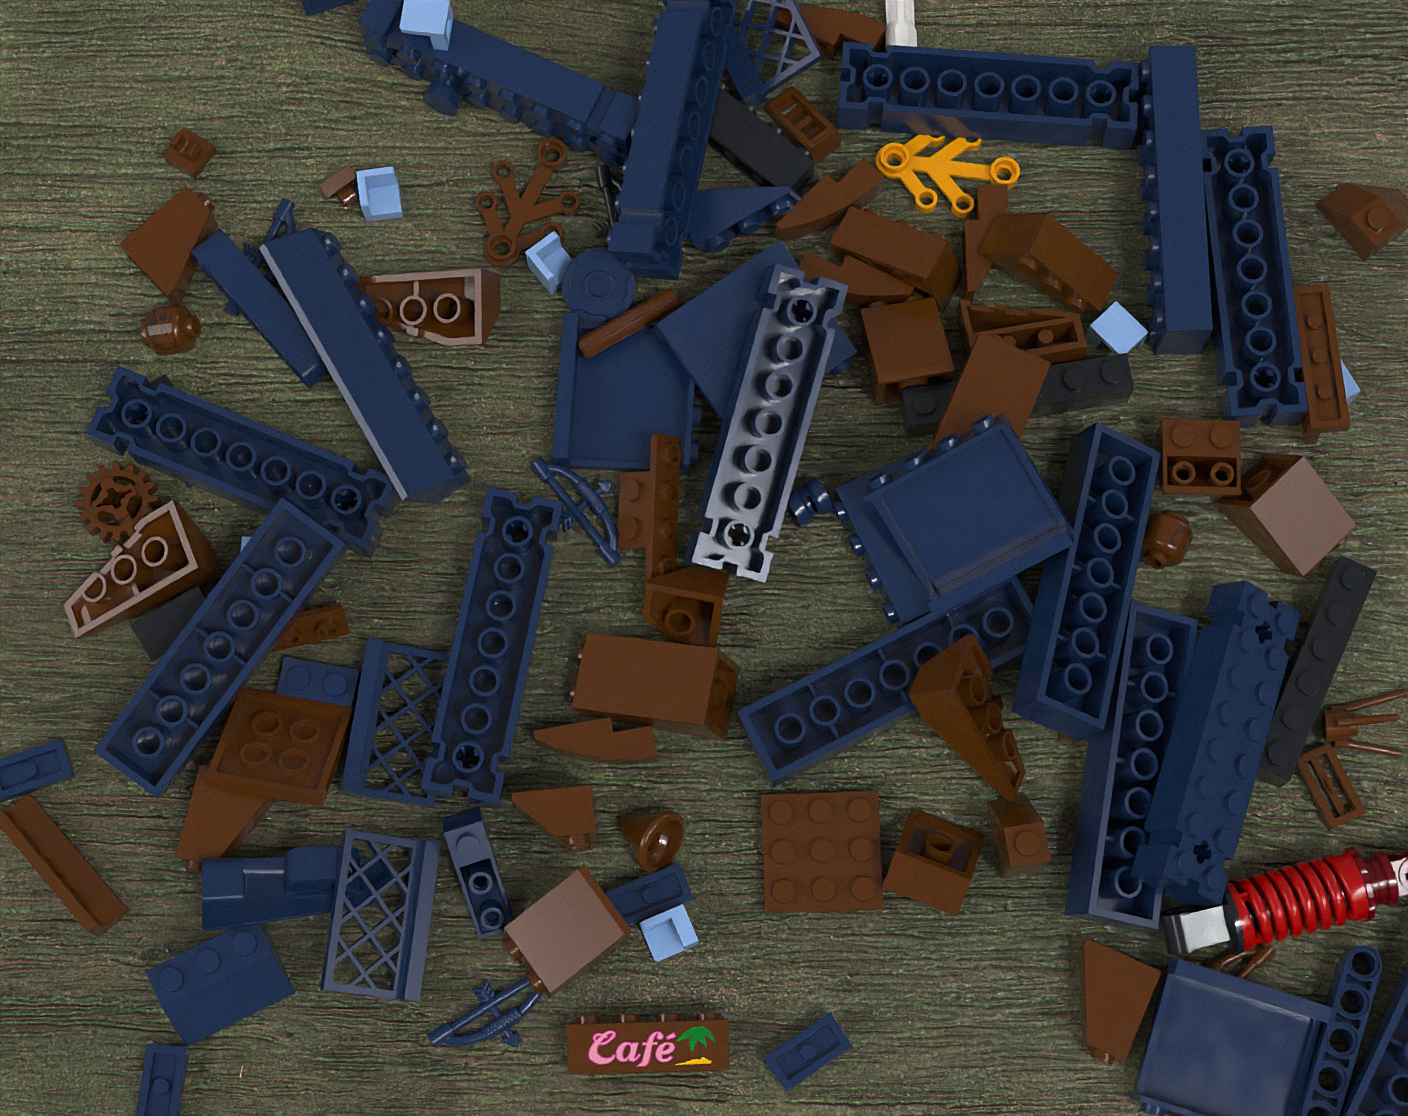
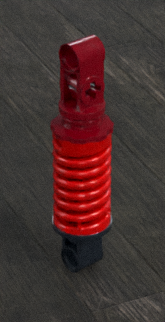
M1353 847L1345 848V851H1340L1336 856L1325 855L1322 859H1310L1308 863L1297 862L1293 867L1289 865L1282 866L1278 871L1270 869L1264 874L1254 873L1249 879L1245 877L1236 878L1233 885L1227 882L1221 905H1182L1160 912L1159 918L1167 952L1171 955L1186 954L1197 951L1202 947L1225 942L1230 952L1237 956L1243 954L1244 951L1255 949L1258 943L1267 946L1271 945L1274 939L1283 942L1287 939L1288 934L1293 938H1298L1302 935L1303 931L1307 934H1314L1317 928L1324 931L1329 930L1332 922L1334 925L1341 927L1345 925L1347 919L1356 923L1371 921L1375 917V906L1381 904L1386 906L1397 904L1400 896L1408 895V877L1405 875V873H1408V849L1390 854H1385L1382 850L1372 851L1369 856L1361 858Z

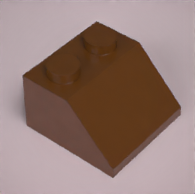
M591 785L511 793L512 802L518 812L560 847H568V852L591 850V844L599 843L596 799Z
M911 807L882 887L894 891L900 896L915 899L937 910L946 911L957 916L970 885L985 835Z

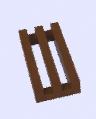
M1330 742L1299 757L1295 768L1328 831L1367 813ZM1319 756H1324L1352 811L1346 812L1318 759ZM1306 762H1310L1338 818H1334Z

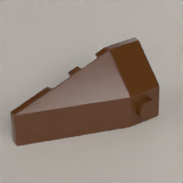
M482 268L359 276V281L357 282L363 293H366L374 301L377 307L375 314L381 324L450 347L485 345L500 313V274Z
M968 634L920 666L908 695L912 704L917 708L928 726L1005 799L1015 801L1026 771L1012 730L1004 729L1000 711L1004 708L1001 696H993L988 678L993 675L990 662L974 634Z

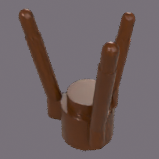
M1399 690L1346 705L1330 706V710L1322 711L1321 714L1324 741H1333L1334 749L1350 748L1387 756L1402 757L1404 752L1400 749L1350 740V736H1357L1358 725L1395 722L1400 719L1398 714L1356 717L1355 713L1350 712L1403 698L1407 695L1406 691Z

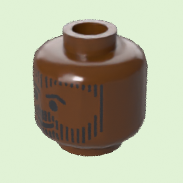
M177 304L152 309L142 322L141 333L143 341L148 348L152 349L157 355L167 356L186 353L192 350L195 346L196 338L201 334V326L196 315H192L190 310L184 305Z
M1163 510L1161 513H1155L1148 517L1140 553L1147 565L1155 569L1180 565L1193 539V533L1189 527L1188 520L1181 514L1171 510Z

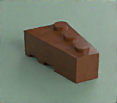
M850 206L830 241L838 261L843 263L846 256L849 255L914 286V292L927 298L934 297L938 311L941 313L944 312L963 277L946 237L934 231H929V233L919 231L904 220H896V222L888 220L870 208H865L863 211Z
M1048 213L996 215L978 253L1063 304L1066 310L1072 313H1079L1080 315L1084 312L1102 311L1118 275V272Z
M959 299L957 324L966 359L981 331L987 335H998L1008 344L1021 350L1034 351L1042 359L1051 362V365L1085 360L1088 346L1079 313L1031 308V311L1007 309V305L995 304V307L971 305V301Z

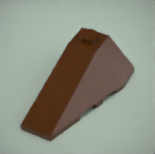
M172 500L143 517L134 526L136 531L124 545L118 544L110 553L113 557L98 573L93 572L65 602L63 606L75 639L80 640L168 603L196 586L202 587L223 575L210 540L177 501Z

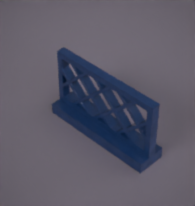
M746 0L748 5L743 21L734 19L732 31H727L726 42L729 46L725 66L742 100L755 107L769 100L767 97L769 93L824 59L796 0H785L786 4L781 3L782 0ZM757 3L771 6L766 26L751 23ZM779 8L789 10L793 16L789 32L774 29ZM736 25L741 26L740 32ZM749 28L764 31L758 52L749 50L745 44ZM798 28L802 35L797 34ZM772 34L787 37L781 57L766 54ZM795 39L805 41L811 54L800 61L789 59ZM764 59L779 62L776 76L765 83L760 74Z
M368 637L340 795L350 797L361 796L433 808L435 796L427 795V798L412 796L408 793L402 782L419 770L424 775V766H426L427 759L420 762L408 744L425 732L432 739L433 731L431 728L434 727L436 721L435 719L427 725L415 706L431 695L440 703L441 696L437 691L444 685L443 680L434 687L422 671V668L432 661L448 663L450 654L384 643L381 639ZM388 654L405 656L413 669L395 680L386 667ZM414 658L425 660L418 665ZM417 672L429 691L411 702L399 684ZM386 676L391 684L382 689L384 677ZM395 688L407 706L389 718L380 706V699ZM410 710L423 728L404 740L392 722ZM379 713L380 716L383 718L384 722L376 727L377 716ZM388 726L400 744L382 756L373 744V739L376 733ZM404 748L416 764V767L398 778L386 760ZM435 749L434 754L430 757L437 759L439 750ZM372 751L378 760L369 765ZM382 764L394 781L383 790L365 788L367 773ZM397 786L402 794L389 791Z
M350 829L343 830L320 990L391 999L392 1001L420 1002L441 843L427 840L417 841ZM353 840L365 841L375 854V856L360 867L351 856ZM377 844H384L388 846L380 850ZM395 847L408 848L407 866L397 873L385 855ZM379 860L391 878L375 890L363 872ZM349 866H350V868L352 869L353 873H351V874L348 876V870H349ZM406 874V876H405V883H404V882L401 880V877ZM357 877L369 895L353 907L346 897L345 891L346 885ZM395 883L403 894L402 905L391 913L379 894ZM374 900L385 918L369 929L358 914V911ZM344 906L348 912L342 916ZM400 914V919L398 923L395 917ZM352 917L364 935L350 946H347L339 935L340 926ZM390 923L397 933L396 945L385 952L374 934ZM368 940L379 955V958L366 969H363L352 954V951ZM337 947H339L342 952L336 956ZM393 954H395L394 963L390 959ZM346 957L358 975L347 984L334 983L335 965ZM383 962L392 974L390 990L377 989L368 976L369 973ZM362 980L367 987L355 985Z

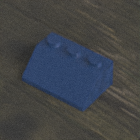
M265 923L234 927L146 971L162 1009L187 1047L296 993Z

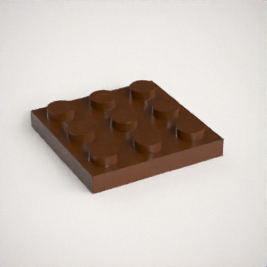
M244 688L234 702L206 774V785L323 807L353 721V707Z
M878 791L761 795L765 914L880 911L884 909Z

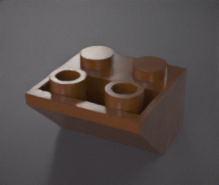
M1162 419L1156 430V451L1161 452L1157 475L1162 495L1240 497V421Z

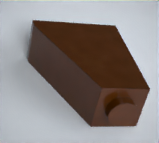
M187 186L119 244L133 264L173 305H179L182 302L198 268L190 252L211 236L218 226L212 214V211L215 210L214 205L202 192L195 195Z
M204 765L199 767L175 855L178 859L186 862L185 869L202 873V858L232 857L277 800L276 798L207 786L206 774L209 767Z
M1017 796L1015 801H1008L1005 798L987 801L1001 879L1040 873L1051 862L1043 820L1027 796Z
M1087 938L1082 941L1079 948L1082 1046L1091 1050L1089 1057L1112 1066L1113 1061L1120 1063L1126 1060L1162 971Z

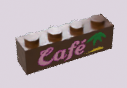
M697 1013L696 1021H680V1014L656 1015V1022H640V1015L616 1016V1023L600 1024L599 1016L576 1017V1024L567 1025L568 1074L570 1076L730 1071L728 1020H720V1013Z

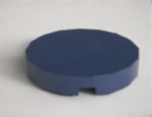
M592 248L579 253L568 263L562 276V294L571 311L578 313L580 318L588 322L606 323L622 315L630 307L636 294V278L626 268V264L617 260L608 249Z

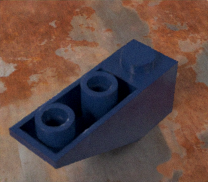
M790 186L707 190L696 196L688 234L696 248L706 254L709 252L717 253L728 247L729 241L740 234L748 235L758 230L762 226L761 222L766 219L788 213L793 209V204L802 198Z
M480 806L443 817L444 836L478 938L483 939L504 932V927L514 920V916Z

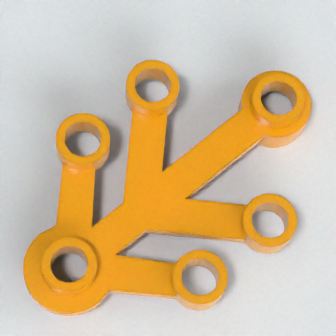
M917 135L904 145L894 142L883 146L876 156L878 171L889 179H899L914 196L915 208L923 214H928L935 210L938 197L934 190L924 187L914 172L927 173L952 203L951 211L953 215L961 219L967 218L972 214L974 199L971 195L964 193L951 177L989 181L992 185L1008 184L1009 190L1017 184L1020 175L1018 163L1009 157H1000L991 166L952 161L966 150L975 151L979 149L982 139L970 143L965 138L958 137L928 158L916 155L929 145L934 147L940 146L945 141L946 136L933 138L930 135ZM897 159L901 164L899 166H892L888 164V160ZM1006 173L1010 179L1004 181L999 179L997 175ZM922 197H929L933 202L929 205H924L920 202V199ZM958 202H966L969 208L961 210L956 204Z

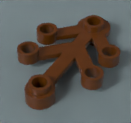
M548 138L540 143L537 150L540 164L521 199L514 181L515 171L513 165L507 161H499L493 166L492 174L494 181L501 186L511 218L503 230L497 215L499 206L496 196L491 192H482L477 196L475 200L478 213L484 217L490 235L484 244V254L491 265L498 268L512 266L518 261L522 251L533 247L544 239L551 230L557 231L561 243L563 242V229L555 222L545 224L542 230L519 236L526 224L560 213L565 216H574L580 210L579 196L573 191H565L558 198L536 204L552 173L563 168L567 162V149L561 140ZM555 153L560 158L555 162H550L547 160V156ZM502 169L510 171L509 176L506 178H500L497 174ZM567 199H572L576 202L572 208H565L562 205ZM485 200L493 202V206L489 209H483L480 205ZM501 246H506L509 248V252L501 256L496 253L497 249Z

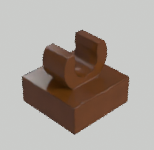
M183 127L181 132H178L170 143V147L164 153L163 158L167 163L196 180L215 154L216 149L214 145Z
M349 164L321 183L317 188L325 201L336 195L345 209L359 199L349 185L357 178L356 173Z

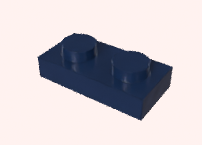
M284 657L276 694L353 707L354 711L361 672L355 669Z
M59 739L0 759V802L76 778L66 742L63 739Z
M680 863L606 891L609 900L629 927L681 904L686 905L694 902Z
M828 1013L763 1059L785 1092H787L850 1049L852 1045L831 1013Z
M147 1044L136 1116H180L190 1048Z

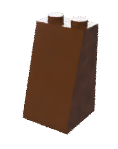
M980 331L961 370L925 455L937 449L936 444L944 437L952 433H957L958 436H961L972 430L971 425L987 414H992L993 417H996L1004 412L1019 439H1021L1051 362L1042 359L1034 351L1021 350L1008 344L998 335H987Z
M587 632L585 643L580 646L578 652V663L580 665L577 681L573 682L570 691L573 709L586 717L597 719L611 717L613 722L641 727L652 725V729L726 742L740 667L719 648Z

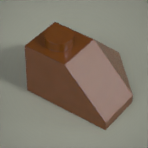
M1345 183L1316 206L1364 262L1408 229V199L1399 189Z
M691 566L649 578L646 583L642 616L651 627L655 625L666 637V642L716 648L725 605L729 573Z

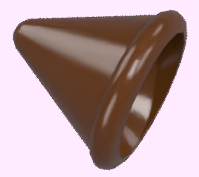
M665 811L663 813L630 814L619 818V826L636 855L642 870L648 873L660 871L667 867L676 857L682 845L685 832L683 819L677 812Z

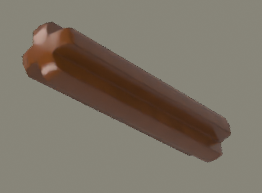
M672 289L661 292L579 338L577 345L580 352L585 358H591L680 307L679 299Z

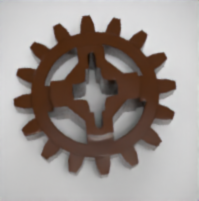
M114 461L112 470L108 471L103 465H100V475L98 477L89 473L86 475L90 485L88 487H78V491L84 496V499L76 501L75 506L79 510L85 511L78 516V519L83 525L89 524L86 530L92 536L99 533V538L106 544L113 536L119 545H123L125 536L129 535L131 537L136 531L134 526L143 517L154 511L152 510L153 507L162 505L158 496L152 495L159 489L154 481L148 482L150 476L145 470L137 474V467L133 463H129L126 469L123 470L122 465L118 461ZM117 481H129L132 483L124 486L118 484ZM118 498H122L120 500L122 506L115 509V507L117 506L115 500H117ZM104 520L107 523L113 520L119 522L120 526L106 525L101 521Z

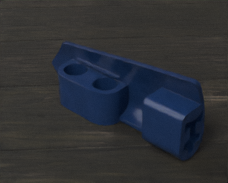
M341 846L294 848L287 851L285 857L202 858V930L207 932L331 913ZM352 847L351 856L359 867L371 859L360 858V851ZM379 860L363 872L375 890L391 878ZM349 866V870H348V876H349L351 873H353V871H352V869L350 868V866ZM357 877L346 885L345 895L353 907L369 895ZM374 900L370 901L364 907H370Z

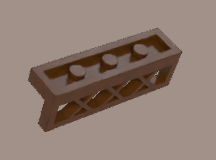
M1329 284L1293 287L1303 368L1296 376L1295 382H1305L1308 412L1301 420L1304 445L1316 444L1321 433L1348 431L1350 427Z
M28 793L8 811L0 808V828L88 933L100 937L130 911L33 795Z

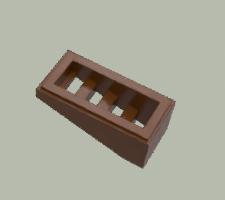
M794 86L764 106L765 111L795 146L801 145L809 151L813 157L814 165L840 146L838 129ZM796 104L798 106L785 116L782 114L792 105ZM803 115H806V117H804L802 120H800L799 122H797L795 125L793 124V123H794L796 120H798L800 117H802ZM815 126V128L808 132L806 135L803 134L811 127Z

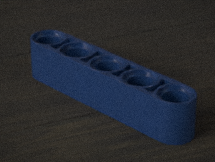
M218 229L190 252L191 257L201 270L304 385L311 389L329 374L326 365L293 308L221 229Z
M1360 945L1348 949L1338 959L1325 1003L1326 1006L1333 1009L1329 1023H1321L1296 1116H1307L1308 1111L1312 1107L1318 1109L1323 1116H1340L1382 970L1381 956L1376 949L1370 946ZM1355 954L1364 957L1367 961L1368 970L1365 975H1359L1352 968V958ZM1344 992L1350 993L1356 999L1357 1008L1353 1014L1344 1011L1341 1006L1340 1000ZM1334 1030L1339 1031L1345 1037L1346 1046L1342 1052H1337L1330 1046L1329 1036ZM1322 1069L1329 1070L1334 1076L1335 1084L1330 1091L1322 1089L1319 1085L1318 1075Z

